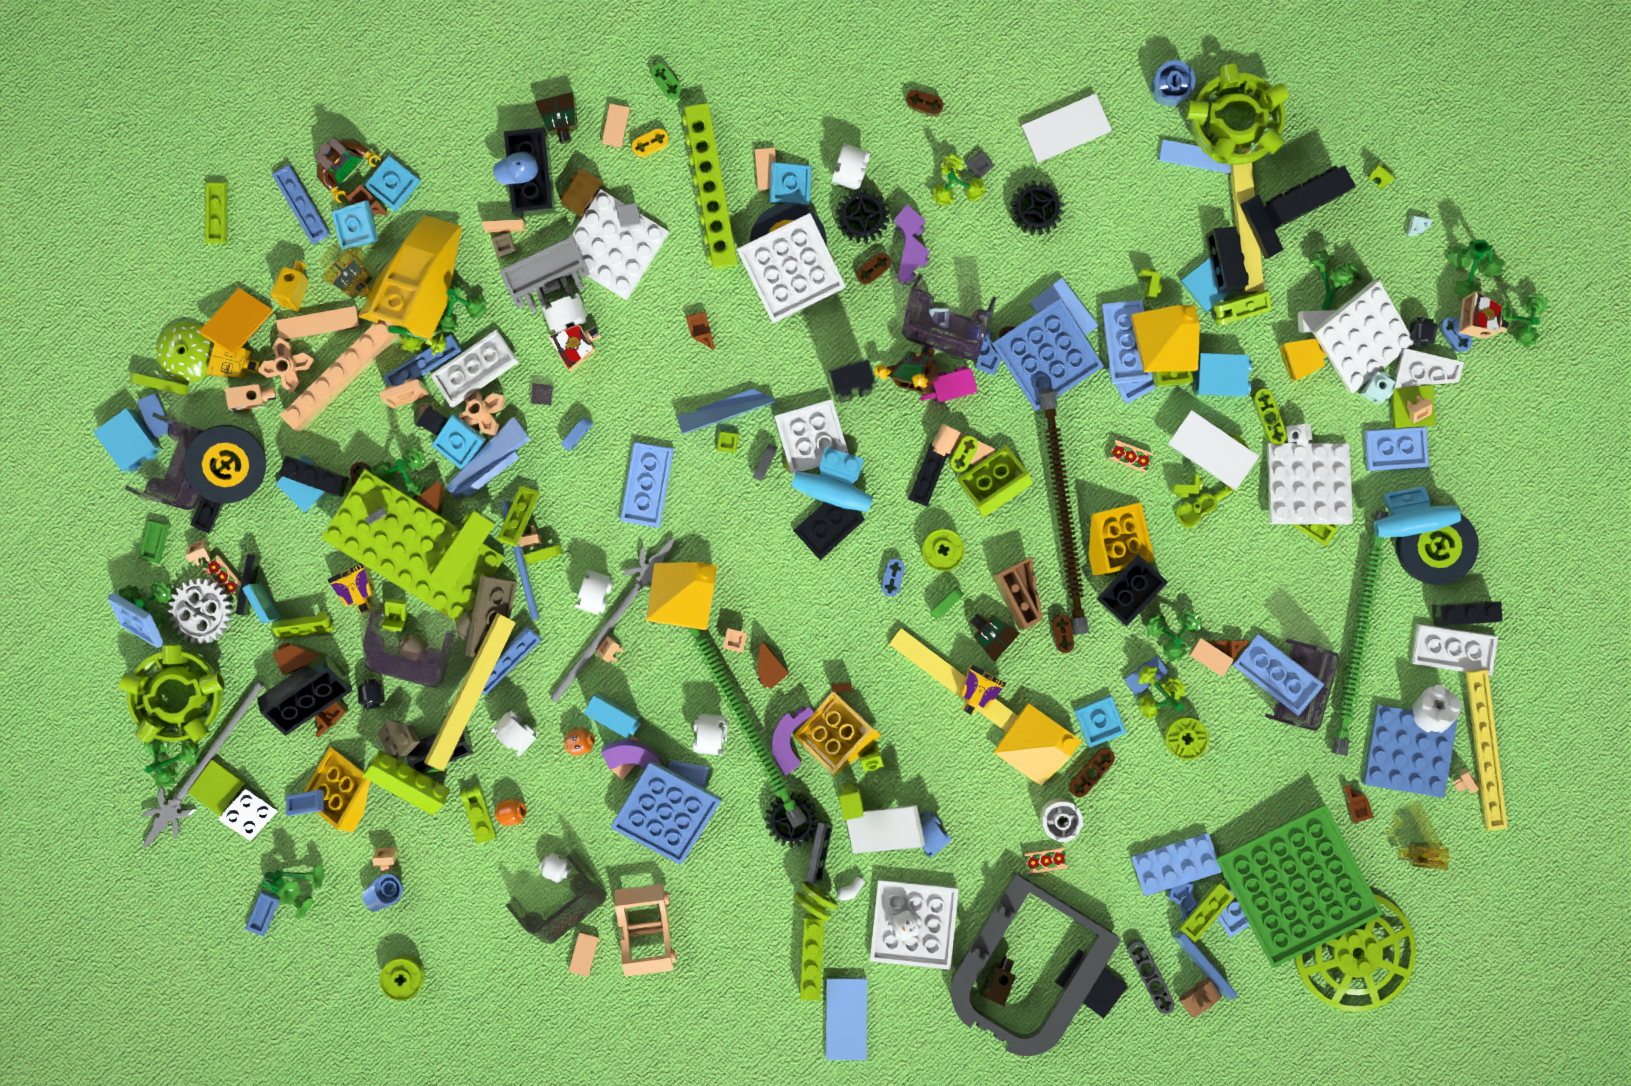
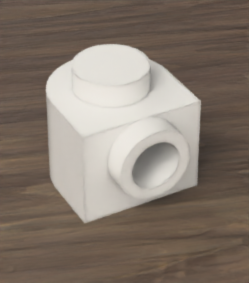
M1310 423L1286 427L1288 443L1296 442V446L1309 444L1308 440H1312Z

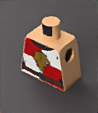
M1475 291L1463 298L1459 333L1489 338L1499 331L1505 332L1509 322L1501 319L1502 306L1483 294Z
M576 325L549 336V339L568 370L572 372L596 351L591 342L601 336L595 326L584 332L580 325Z
M260 384L225 389L228 409L234 413L266 407V401L277 399L274 388L263 389ZM256 394V398L251 400V396Z

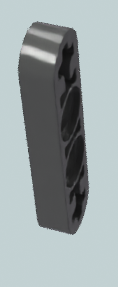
M1140 940L1131 941L1127 946L1128 954L1155 1007L1162 1014L1172 1012L1175 1005L1146 946ZM1135 945H1137L1139 948L1142 947L1140 949V953L1143 956V958L1140 959L1139 956L1135 952H1133L1135 950ZM1150 963L1152 966L1151 971L1143 973L1141 971L1142 964ZM1159 981L1161 983L1160 989L1152 991L1150 989L1151 982ZM1162 994L1165 1001L1168 1002L1167 1008L1160 1006L1162 1005V1002L1158 997L1159 995Z

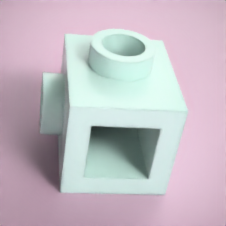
M1383 371L1376 372L1367 381L1360 395L1375 404L1384 403L1385 399H1388L1394 392L1393 386L1395 381L1390 379L1391 376Z

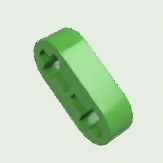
M654 65L651 70L654 82L668 99H678L682 94L680 83L666 65ZM656 71H665L664 76L666 80L663 81L660 76L656 77ZM668 83H670V85L673 88L677 86L676 94H673L672 92L668 93Z
M957 586L930 611V614L936 620L939 619L964 593Z

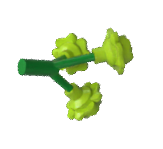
M950 154V156L945 155L943 161L939 163V167L942 168L941 173L947 175L949 182L946 186L938 184L936 188H932V199L938 205L949 206L950 203L954 202V191L950 187L955 183L965 187V194L969 201L973 200L976 202L985 193L986 186L983 184V179L974 178L968 183L957 179L956 176H959L964 165L961 163L962 158L956 157L954 154Z
M397 325L388 326L389 333L404 335L400 343L403 344L402 349L408 350L410 353H413L415 350L419 351L424 341L425 344L430 345L433 356L437 352L443 353L446 348L447 340L443 338V332L428 340L413 335L405 327Z
M1149 665L1144 666L1138 672L1139 685L1150 683L1152 686H1155L1164 695L1166 701L1158 702L1155 701L1153 696L1145 695L1144 698L1140 699L1139 710L1143 717L1152 719L1158 714L1157 709L1166 705L1172 706L1177 711L1183 710V704L1177 700H1179L1180 696L1185 695L1184 689L1186 685L1179 678L1173 679L1170 677L1166 682L1162 683L1161 687L1155 678L1158 671L1157 666L1150 667Z

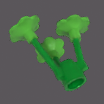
M1485 240L1470 241L1467 247L1465 245L1453 246L1449 250L1450 254L1447 256V260L1456 269L1469 267L1471 259H1474L1468 279L1457 281L1455 284L1454 292L1460 295L1461 298H1465L1473 292H1479L1480 286L1474 284L1473 281L1479 260L1478 271L1484 274L1486 278H1492L1494 275H1500L1503 272L1504 260L1498 258L1496 254H1492L1493 246L1489 245Z
M314 865L313 872L306 873L282 872L276 870L275 873L267 872L262 879V886L278 894L281 904L287 903L296 907V919L303 918L312 905L313 897H306L303 901L295 899L300 893L299 883L295 880L284 882L282 876L306 878V880H311L312 888L317 889L322 886V880L324 879L323 865Z

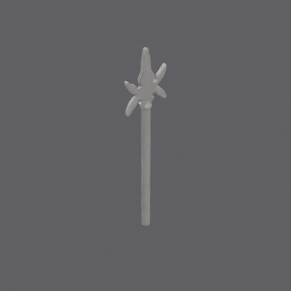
M674 538L667 542L658 554L653 555L649 559V564H645V548L642 547L639 555L641 567L630 568L622 574L626 576L640 572V576H636L637 582L634 583L632 589L550 697L554 702L560 699L639 591L643 589V586H648V581H652L654 563H664V558L672 547Z
M259 680L256 682L173 799L168 800L169 804L164 803L166 800L164 788L160 789L158 794L160 808L149 809L141 815L143 818L154 816L156 813L160 814L159 817L155 818L153 828L146 838L143 848H146L161 831L170 825L169 821L173 822L171 826L173 837H177L179 833L177 818L187 817L196 810V808H192L179 813L177 810L181 809L183 799L264 687V683Z

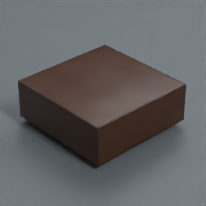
M832 682V691L851 692L852 682Z

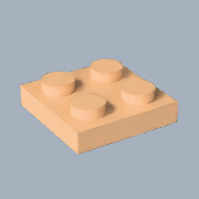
M408 379L402 385H391L384 388L385 391L379 392L381 400L391 408L431 396L428 387L418 379Z

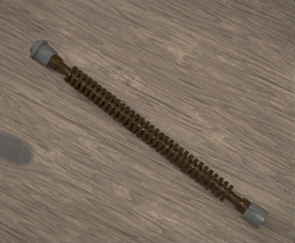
M1053 388L1042 389L1041 394L1037 395L1040 397L1041 409L1044 410V416L1048 422L1049 430H1045V433H1049V435H1045V437L1050 438V440L1046 441V444H1051L1047 446V449L1051 448L1047 452L1052 454V456H1048V459H1053V461H1049V464L1054 465L1050 466V470L1054 469L1050 473L1051 475L1055 474V476L1051 477V480H1056L1052 482V485H1056V487H1053V490H1057V492H1053V495H1058V497H1054V501H1059L1055 503V506H1059L1055 509L1060 511L1056 513V516H1061L1057 518V521H1061V523H1058V526H1062L1058 530L1059 532L1063 531V533L1059 534V537H1064L1060 539V542H1064L1060 545L1065 547L1061 549V552H1066L1062 554V557H1066V559H1063V563H1067L1063 566L1068 568L1064 570V573H1069L1065 575V578H1069L1066 580V583H1070L1066 585V588H1071L1067 590V593L1071 594L1068 595V599H1072L1074 608L1072 610L1073 618H1071L1072 631L1074 635L1089 633L1087 616L1084 614V608L1081 607L1080 600L1081 597H1084V593H1080L1083 592V588L1079 587L1083 585L1078 583L1082 581V578H1077L1081 576V573H1077L1081 571L1080 568H1076V566H1080V563L1075 562L1079 561V557H1074L1078 556V552H1074L1078 549L1073 547L1077 545V542H1072L1076 540V537H1072V535H1075V531L1071 532V530H1075V527L1070 526L1074 524V521H1069L1073 519V516H1069L1073 513L1068 511V509H1072V506H1067V504H1071V500L1067 501V499H1070V495L1066 496V494L1070 493V491L1065 490L1069 488V485H1064L1068 483V480H1064V478H1068L1067 475H1063V473H1067V470H1062V468L1066 467V464H1061L1065 462V459H1061L1065 455L1060 454V452H1064V449H1059V447H1063V444H1059L1062 438L1058 439L1062 434H1057V431H1061V428H1056L1055 416H1057L1056 408H1058L1056 398L1058 391L1054 392Z

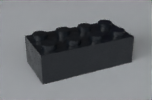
M544 127L504 131L506 157L517 152H528L535 157L538 166L537 175L532 180L525 183L509 184L512 213L516 217L556 213L548 132Z
M1335 165L1321 175H1315L1305 183L1290 188L1289 191L1284 193V196L1282 193L1274 196L1266 202L1267 206L1265 209L1276 230L1343 196L1356 186L1346 166L1338 168Z
M869 358L829 370L828 380L835 402L840 401V404L851 401L852 397L858 394L860 398L870 395L876 384Z
M323 653L259 696L257 701L260 713L286 736L353 690L349 676L326 653Z

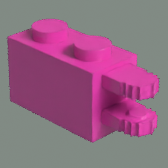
M966 366L954 369V373L947 374L946 371L939 372L938 380L932 385L934 393L922 395L920 401L936 398L937 403L977 393L972 368L966 369Z

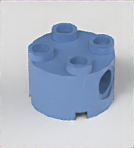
M1172 60L1164 63L1157 70L1151 81V92L1156 103L1172 107L1183 103L1195 87L1196 78L1194 71L1186 65L1187 63Z
M928 810L919 815L925 846L920 848H923L925 850L924 853L928 858H931L947 846L952 839L941 826L938 827L941 823Z

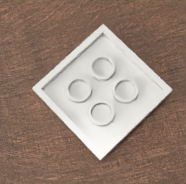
M833 399L774 416L791 475L795 474L796 471L803 472L819 467L825 447L849 454Z

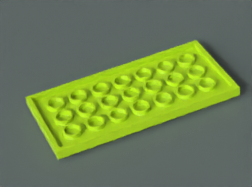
M366 469L321 536L322 540L456 622L465 611L471 610L475 605L480 576L493 577L506 557L483 542L451 591L448 592L429 580L431 573L428 571L434 562L439 564L443 558L440 554L445 546L448 545L450 547L454 540L451 537L457 528L462 529ZM383 506L387 507L389 510L387 515L371 525L368 524L365 519L367 516Z

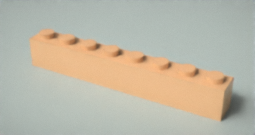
M379 319L378 323L375 322L280 416L294 430L302 431L401 335L388 332V326L396 324Z

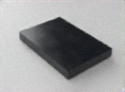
M824 502L793 531L816 557L821 560L865 519L856 510L845 509Z
M1080 949L1076 951L1056 978L1055 983L1064 988L1084 952ZM1104 968L1083 1001V1004L1104 1019L1128 986Z

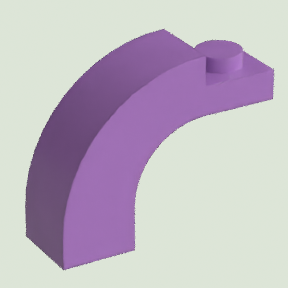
M810 705L808 707L801 706L794 712L796 714L794 717L788 711L779 720L775 728L772 740L773 755L778 767L785 776L802 763L792 749L790 738L794 729L814 714V710Z
M617 740L602 746L601 753L610 770L627 763L637 764L645 769L650 760L663 766V760L659 754L649 745L637 740Z

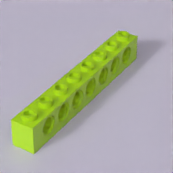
M709 103L685 107L686 113L682 114L684 126H688L689 133L686 134L687 145L692 146L693 153L689 154L691 166L695 165L696 168L693 179L695 186L699 185L700 193H697L696 196L698 206L702 205L703 213H700L701 223L706 225L707 233H703L705 245L710 246L711 253H707L708 263L713 265L714 270L738 266ZM696 124L704 125V129L700 132L693 130ZM701 143L708 145L707 150L703 152L698 151L697 147ZM704 163L711 165V169L707 172L700 169ZM707 183H713L715 188L713 191L708 192L704 190V186ZM710 203H717L719 205L718 209L714 212L709 211L707 208ZM716 222L722 224L721 230L717 232L711 229L712 224ZM723 242L726 245L725 249L720 252L716 251L715 245Z

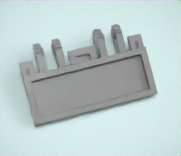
M574 237L565 239L500 270L516 307L520 308L525 305L522 298L524 296L533 313L537 311V306L531 296L532 293L536 292L541 305L547 307L548 302L545 295L562 288L558 279H561L567 294L570 296L573 294V289L567 277L572 275L577 288L581 291L585 287L579 273L582 278L590 275Z

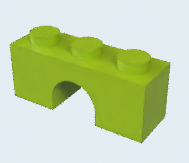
M853 782L841 784L842 787L838 788L843 820L864 817L858 784L854 785Z

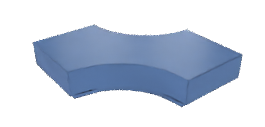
M972 323L965 343L970 345L975 351L977 357L975 369L995 376L1001 358L991 346V330Z
M1189 882L1169 889L1167 897L1179 905L1182 914L1181 922L1183 923L1198 905L1193 896V884Z

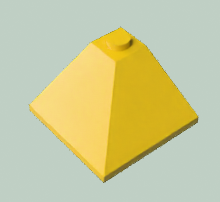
M1176 305L1131 315L1143 372L1198 370L1200 323L1195 305Z
M1141 502L1092 514L1089 559L1093 576L1123 570L1137 554L1147 563L1155 561Z
M700 562L654 563L646 621L707 630L717 565Z
M832 692L793 736L832 775H836L865 753L881 734L837 693Z
M1027 703L993 753L1042 786L1072 756L1082 741Z
M330 746L304 792L323 790L324 811L316 813L337 830L354 832L364 815L370 781L362 777L364 771Z

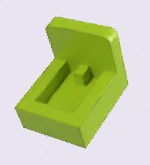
M1147 267L1137 273V277L1148 279L1145 299L1153 300L1161 293L1162 283H1159L1161 273H1157L1156 269Z
M1200 473L1191 474V485H1171V493H1176V497L1189 498V494H1199V490H1202L1203 485Z
M387 598L385 601V620L382 623V629H388L392 632L402 631L407 622V601Z
M877 742L860 756L864 772L873 771L884 766Z

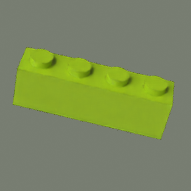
M477 509L473 513L470 511L463 519V522L466 524L462 530L457 528L451 537L454 540L450 547L448 545L445 546L440 554L443 558L439 564L434 562L428 571L431 573L429 580L448 592L451 591L496 524L494 520Z
M381 750L369 761L362 776L433 816L444 805L451 790Z
M804 914L800 1000L820 1001L825 920L813 914Z

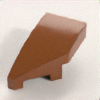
M361 183L346 195V198L352 204L369 201L372 214H388Z
M706 311L686 316L691 337L710 349H715Z
M1248 640L1206 641L1232 659L1248 644Z
M340 700L315 716V720H317V738L322 736L349 711Z
M1348 785L1343 786L1352 824L1374 818L1368 798H1366L1367 796L1355 791Z

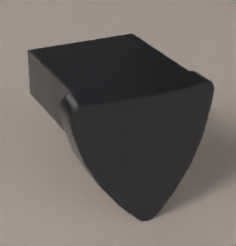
M428 404L421 405L414 410L413 419L415 426L423 427L438 436L448 418L433 410L432 406Z

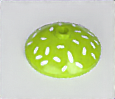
M181 322L172 325L161 335L156 350L157 360L161 369L170 378L189 383L199 381L209 375L206 373L214 343L200 334V329L203 326L193 322ZM184 347L185 352L180 354V349Z

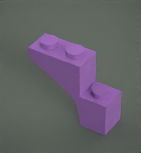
M908 204L893 221V224L902 232L905 241L897 278L898 282L902 285L905 282L910 283L917 275L915 273L916 269L919 266L923 268L930 260L928 258L930 251L913 237L914 235L918 237L924 231L925 227L923 225L926 220Z

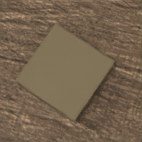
M511 232L491 237L497 258L517 252Z

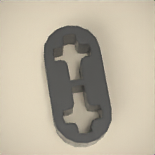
M770 443L767 445L753 478L761 482L763 481L776 454L777 446Z

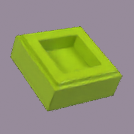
M719 430L716 451L737 454L739 433Z

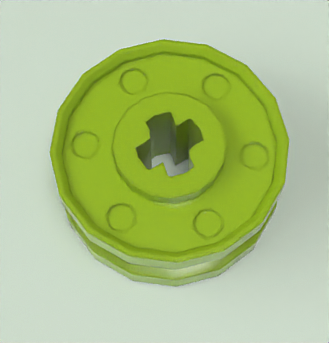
M937 529L927 534L922 542L921 552L927 565L938 571H949L960 564L964 557L965 549L964 543L958 534L947 529ZM940 545L948 547L947 554L938 553Z
M1188 716L1178 717L1166 726L1164 743L1167 750L1174 756L1183 760H1193L1200 757L1206 751L1209 744V734L1206 727L1200 721ZM1187 733V735L1190 736V740H1186L1185 743V741L1182 740V736H1186Z
M803 881L801 888L806 895L796 892L794 895L795 901L813 915L829 921L831 914L826 908L836 910L839 904L817 886Z
M398 955L389 960L382 969L379 978L380 987L384 994L392 1000H409L423 986L425 970L421 962L414 956ZM401 974L403 975V978H406L405 981H402V978H399Z

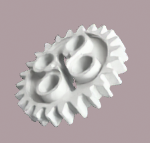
M198 578L197 580H189V583H182L183 588H176L179 594L171 595L175 601L169 602L173 609L168 610V612L174 615L169 621L176 622L172 628H179L177 634L182 635L185 633L184 640L191 638V643L199 642V644H203L205 642H213V639H220V635L226 634L224 628L231 627L228 620H234L229 615V613L235 611L229 608V605L234 602L227 601L230 593L223 594L225 587L218 588L219 582L212 583V579L204 581V578ZM196 593L199 594V601L196 600ZM213 603L216 604V611L212 608ZM187 610L190 612V619L186 616ZM204 620L207 622V629L203 626Z

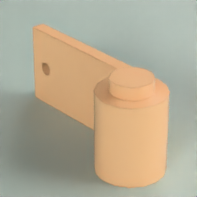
M942 423L932 443V446L935 447L933 451L943 456L946 453L952 455L960 439L965 434ZM972 439L964 442L966 446L964 453H966L968 448H973ZM978 441V449L970 464L977 466L985 458L987 459L993 455L996 449Z

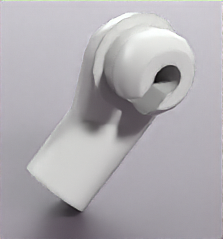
M856 877L851 885L838 890V898L840 900L855 898L865 881L860 877Z

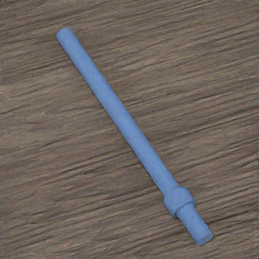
M509 501L501 503L505 519L511 508ZM518 544L517 547H512L531 620L539 618L522 549Z

